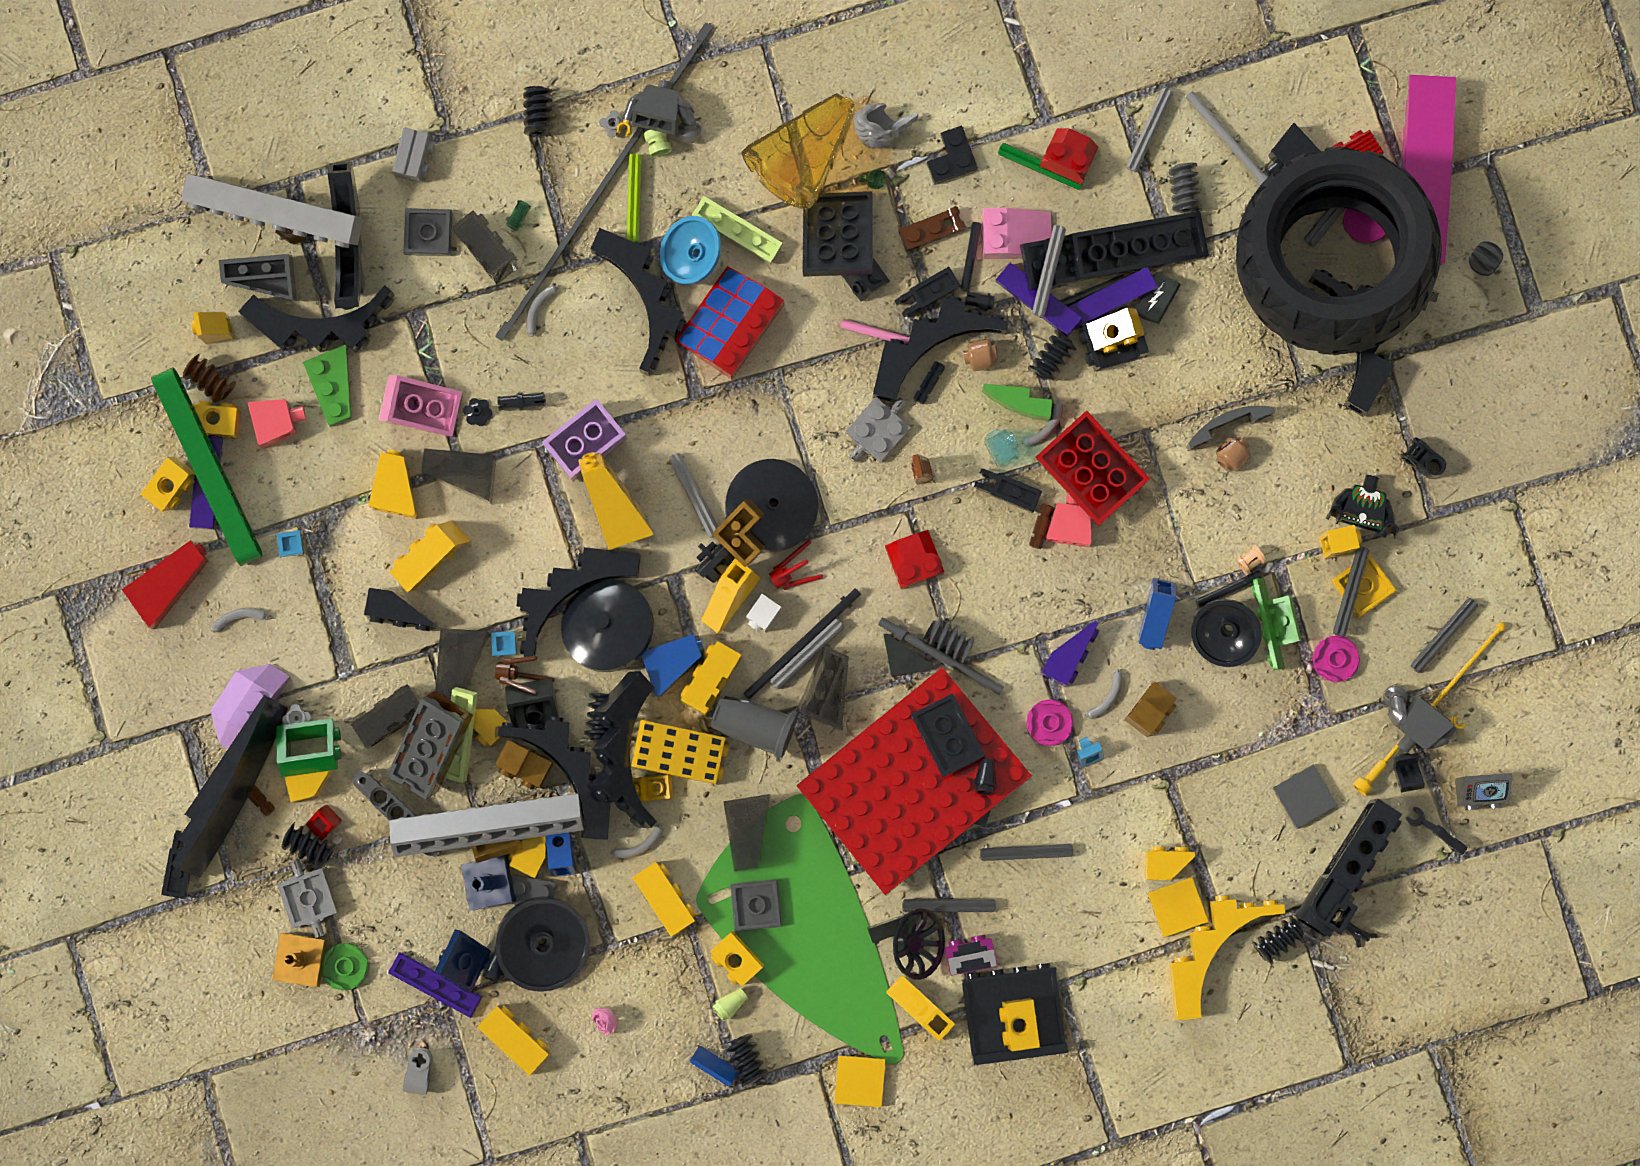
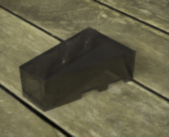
M472 210L454 224L452 229L497 285L518 269L515 262L518 259L511 249L507 250L502 245L504 241L496 231L492 233L487 227L489 222L483 214L477 215Z
M424 448L421 471L425 476L492 505L496 457L494 455Z
M440 629L436 692L451 700L452 689L458 687L467 690L475 667L482 655L483 648L490 636L488 631Z
M829 647L822 649L796 712L835 730L843 731V711L845 708L844 700L849 656Z
M406 684L398 688L387 699L383 698L375 703L374 708L370 711H363L354 717L355 721L351 726L365 748H372L412 721L421 700L412 686Z
M771 794L723 801L735 873L759 869Z

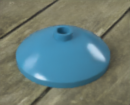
M688 216L675 222L666 232L660 248V262L665 274L673 281L684 285L696 284L707 278L715 269L721 254V238L717 228L709 220L699 216Z

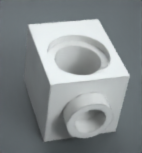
M761 594L746 616V619L749 620L747 625L757 632L761 629L766 632L781 611V606Z

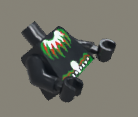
M1365 475L1363 486L1355 484L1351 488H1345L1333 500L1331 510L1326 516L1327 520L1331 516L1335 517V524L1341 522L1355 525V527L1376 533L1381 532L1384 528L1382 535L1384 538L1390 532L1394 535V539H1396L1399 527L1395 524V515L1391 503L1386 498V493L1376 490L1379 478L1372 475Z

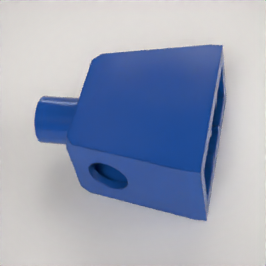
M571 833L547 835L548 866L552 876L559 877L577 874ZM558 843H563L562 846L556 847Z

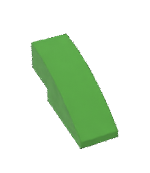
M983 384L982 392L1005 409L1028 418L1049 422L1052 408L1051 399L1029 397L1030 388Z

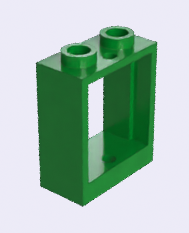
M333 718L276 726L277 765L281 777L338 770V760L342 759L340 745L337 746V741H341V732L339 727H335ZM327 736V752L291 757V741Z

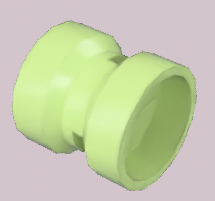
M648 130L644 133L645 140L650 146L648 150L651 157L662 156L672 151L671 144L666 139L667 133Z

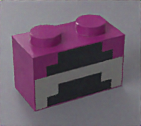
M985 934L972 937V942L963 943L962 939L949 941V946L944 947L950 976L997 966L992 938L986 939Z

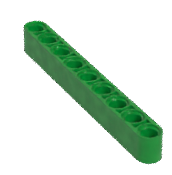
M172 367L152 376L153 386L237 563L243 566L262 557L263 554L178 372Z

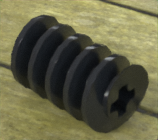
M543 86L525 87V92L523 93V98L526 99L523 102V106L526 108L523 112L524 117H526L523 121L526 126L524 134L534 137L547 136L546 130L553 129V126L546 124V121L552 120L553 117L546 115V112L552 111V107L546 106V103L552 102V98L546 97V94L552 93V89Z
M1054 330L1056 336L1051 335L1049 337L1051 344H1044L1046 351L1040 350L1038 352L1040 358L1033 359L1035 366H1028V369L1034 375L1044 381L1047 379L1055 381L1052 372L1060 373L1061 371L1057 365H1066L1062 358L1072 357L1068 352L1069 349L1077 350L1073 342L1058 330Z
M589 694V697L594 699L595 702L588 703V707L594 709V711L587 712V716L593 719L585 724L592 728L591 730L584 731V735L590 737L588 740L599 741L609 729L599 722V717L594 713L609 694Z
M294 822L283 838L282 849L286 850L290 847V854L294 855L298 852L299 859L307 856L306 863L311 864L315 861L314 867L317 869L325 865L333 854L336 845L333 844L330 848H327V839L320 844V835L311 839L312 831L309 830L307 833L302 834L304 826L301 825L295 830Z
M1292 915L1289 916L1290 923L1285 920L1281 921L1282 928L1277 925L1274 926L1275 934L1267 931V939L1262 936L1258 937L1259 945L1252 941L1259 955L1271 965L1274 964L1273 955L1280 960L1281 950L1286 954L1289 953L1288 945L1294 949L1297 948L1295 940L1305 943L1303 938L1304 932Z
M752 1033L727 1042L731 1043L727 1052H735L730 1060L739 1062L734 1069L742 1070L738 1075V1079L746 1078V1081L741 1085L742 1088L765 1079L763 1076L768 1072L767 1069H759L764 1061L756 1060L760 1055L759 1051H752L756 1046V1042H748L753 1037Z

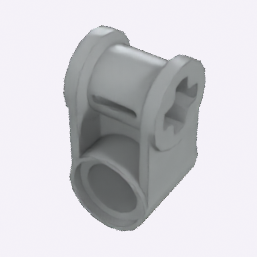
M418 1048L411 1053L404 1077L403 1092L427 1095L432 1063V1054L428 1049ZM420 1053L426 1059L421 1065L418 1064V1060H415V1057Z

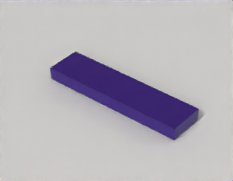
M1010 262L996 278V283L1033 311L1038 289L1028 290L1025 273ZM1050 293L1045 315L1041 318L1068 337L1082 321V318Z
M1148 267L1068 306V308L1082 318V321L1074 330L1081 328L1084 323L1093 322L1157 290L1158 287Z
M208 436L221 463L223 437ZM195 475L189 527L214 530L215 515Z
M401 952L398 953L388 971L390 975L472 1018L483 996L473 991L472 993L464 992L436 974L435 970Z

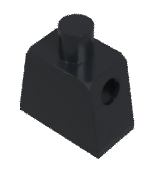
M1293 123L1269 153L1268 157L1273 163L1265 170L1270 176L1293 158L1304 153L1321 152V150Z

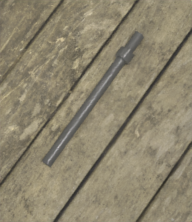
M884 617L881 618L878 625L893 633V637L900 641L902 639L993 692L999 695L1004 688L1002 685L969 666L961 664L960 661L954 660L953 657L946 655L936 647L929 645V643L908 632L906 627L902 625L897 626Z

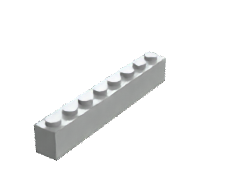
M192 174L186 175L181 201L188 202V207L202 210L203 207L210 208L209 213L223 216L224 212L231 213L230 218L244 221V217L251 219L252 224L265 226V222L272 224V229L283 232L286 231V228L293 229L294 235L306 237L307 233L314 235V240L326 243L328 239L336 240L335 245L349 248V244L358 245L364 220L362 217Z
M565 794L557 797H543L536 800L494 804L480 808L472 807L466 810L446 811L445 813L431 815L424 814L410 818L402 817L396 820H389L390 845L394 857L582 831L581 803L578 794Z

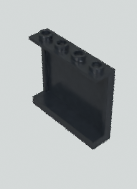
M1050 963L1037 964V969L1027 970V966L1013 968L1012 973H1004L1003 969L989 971V976L980 977V972L966 974V979H961L973 1065L1068 1053L1056 967H1051ZM1031 998L1034 1000L1040 1047L1010 1051L1008 1046H1004L1002 1032H1005L1006 1029L1005 1022L1000 1020L999 1008H1003L1002 1002ZM1016 1019L1013 1023V1029L1020 1031L1024 1027L1023 1019Z

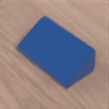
M702 1046L697 1048L690 1059L691 1064L726 1086L732 1084L739 1071Z

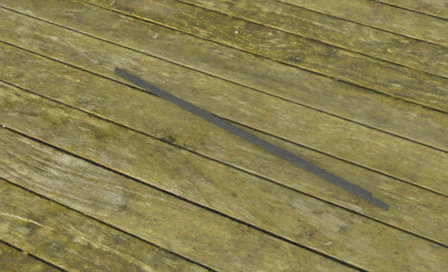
M705 22L695 37L698 41L694 43L669 82L672 84V88L713 29L708 23ZM638 127L510 320L503 323L495 335L496 338L501 341L504 340L646 128Z

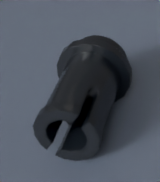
M967 291L965 305L985 308V311H988V309L992 310L995 296H992L991 293L986 295Z

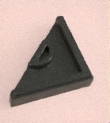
M884 634L891 677L934 670V666L889 634Z

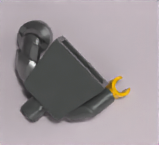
M661 80L658 86L647 85L644 91L638 92L628 100L622 117L624 121L618 124L617 132L620 134L623 127H628L626 137H629L632 134V128L630 127V122L632 121L633 126L674 135L678 114L682 121L678 127V137L685 143H695L700 139L701 126L695 121L693 115L695 112L690 103L683 97L678 96L677 91L671 90L672 84L669 81Z
M1391 685L1384 691L1383 700L1389 707L1388 717L1393 725L1405 734L1397 745L1406 753H1409L1416 743L1425 750L1447 745L1457 734V730L1463 729L1466 726L1464 722L1459 725L1456 724L1458 715L1448 719L1418 694L1415 695L1406 710L1407 693L1401 686Z

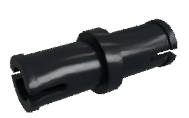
M518 392V395L498 396L499 411L510 409L524 411L525 408L545 407V393L524 394L523 392Z

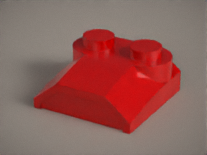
M1057 128L1043 156L1040 167L1082 185L1099 147L1090 137L1070 128Z
M929 530L912 534L885 545L900 589L945 573Z

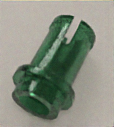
M518 200L510 217L506 218V226L515 231L522 228V222L531 206L522 200Z

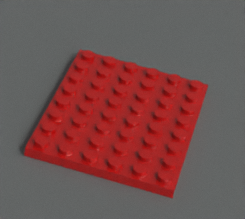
M941 667L796 786L886 896L1024 784L1032 775L943 667ZM953 693L985 754V757L982 759H992L995 761L996 789L993 795L975 793L973 783L981 759L943 778L911 714Z

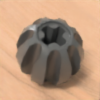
M1483 241L1470 255L1469 265L1475 273L1489 276L1499 267L1504 254L1497 244Z

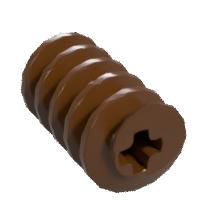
M197 354L186 365L183 378L185 380L190 379V383L197 385L199 391H204L205 396H212L211 400L214 403L224 400L232 392L236 382L233 381L228 385L229 376L226 375L221 379L222 371L218 370L213 373L215 365L211 364L206 367L208 359L204 358L198 361L200 354Z

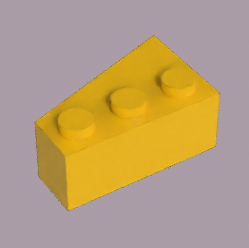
M453 520L437 525L434 523L429 526L424 532L426 536L421 541L417 539L409 546L410 552L406 556L401 555L393 562L395 567L390 573L407 592L417 590L438 571L437 568L447 559L450 560L455 556L453 553L461 545L465 544L466 546L471 542Z
M719 641L715 645L710 644L704 654L707 657L703 665L698 664L692 675L695 678L690 685L687 684L680 695L683 704L705 717L708 716L742 658L741 654Z

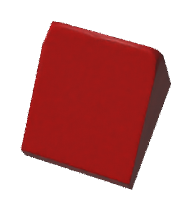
M324 805L308 820L306 826L316 836L320 835L319 839L322 841L342 820L328 805Z

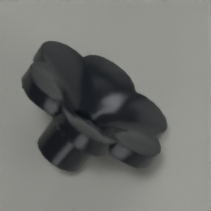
M472 398L469 401V405L463 408V413L467 416L466 421L470 425L484 426L487 419L492 417L489 403L484 399L479 401L477 398Z

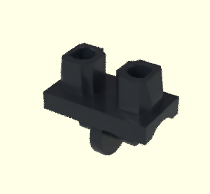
M712 541L707 547L700 543L698 548L702 552L696 558L701 563L694 571L701 577H705L715 583L722 575L715 566L722 561L729 567L735 557L721 543L717 546Z

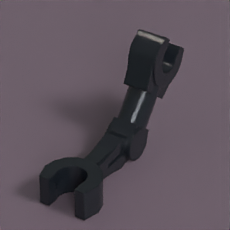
M1413 808L1414 812L1419 814V817L1416 820L1410 817L1406 818L1411 826L1418 827L1423 825L1431 830L1435 836L1443 840L1451 850L1461 855L1465 853L1468 848L1465 844L1452 837L1440 825L1436 826L1426 820L1424 812L1420 808Z

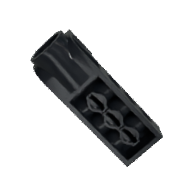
M1380 799L1369 800L1327 868L1318 878L1295 914V918L1325 938L1330 939L1332 934L1341 935L1358 909L1353 904L1355 898L1351 895L1352 892H1357L1364 882L1361 878L1366 871L1369 873L1376 864L1375 856L1378 852L1382 853L1389 843L1387 837L1391 832L1395 833L1402 822L1399 819L1402 814ZM1373 823H1376L1378 826L1376 834L1372 830ZM1361 842L1366 847L1364 854L1359 849ZM1349 862L1353 865V871L1351 874L1347 870V864ZM1341 909L1342 912L1333 925L1330 923V920L1335 912Z

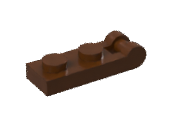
M958 206L898 229L906 252L965 230L966 225L959 217L960 210ZM951 219L953 225L946 227L945 220Z

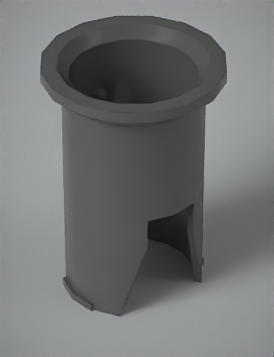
M724 696V699L720 698L710 727L735 740L774 754L776 762L780 763L792 738L799 713L794 711L793 714L787 715L748 700Z

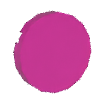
M1346 209L1343 217V227L1352 240L1361 244H1371L1383 237L1385 231L1373 219L1361 212Z
M1332 636L1318 643L1314 649L1312 661L1313 667L1320 677L1335 683L1343 682L1354 675L1358 670L1360 657L1355 644L1348 638Z
M1052 699L1040 701L1028 713L1026 720L1027 731L1031 738L1041 745H1059L1072 732V714L1060 701Z

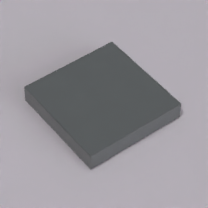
M405 208L403 254L450 256L452 210Z
M1314 764L1272 788L1296 829L1337 806Z
M777 879L730 884L735 931L782 927Z

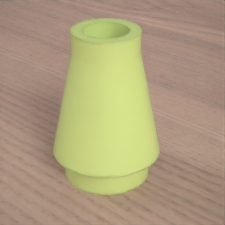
M738 988L736 991L716 1000V1004L712 1008L719 1018L725 1021L733 1017L748 997L741 988Z

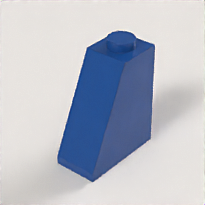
M1156 578L1152 579L1139 632V644H1142L1146 649H1162L1176 600V583Z
M694 634L646 650L642 655L650 682L655 687L653 691L656 698L662 697L702 658L700 652H703L704 648L701 639H695Z

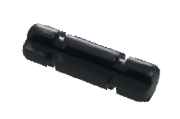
M938 361L933 363L930 369L931 372H928L920 385V391L918 390L914 396V400L922 405L925 404L928 394H931L940 378L938 376L942 375L945 370V366Z

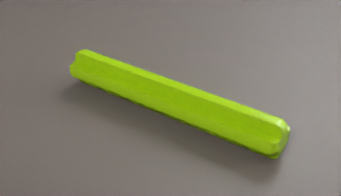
M638 153L629 155L626 239L635 243H639L642 157Z

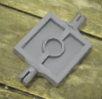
M875 397L845 431L857 446L848 456L852 459L858 453L852 460L856 463L861 455L866 453L880 463L911 428L898 414L907 404L903 401L897 407L903 400L899 397L894 405L890 407Z
M300 859L291 861L290 863L295 875L289 880L277 884L291 927L294 929L303 925H312L315 938L324 936L321 921L328 916L338 913L324 868L312 872H304Z

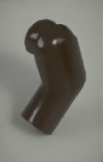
M286 228L285 232L279 230L275 232L293 245L307 241L311 235L307 233L306 237L294 235L293 230Z

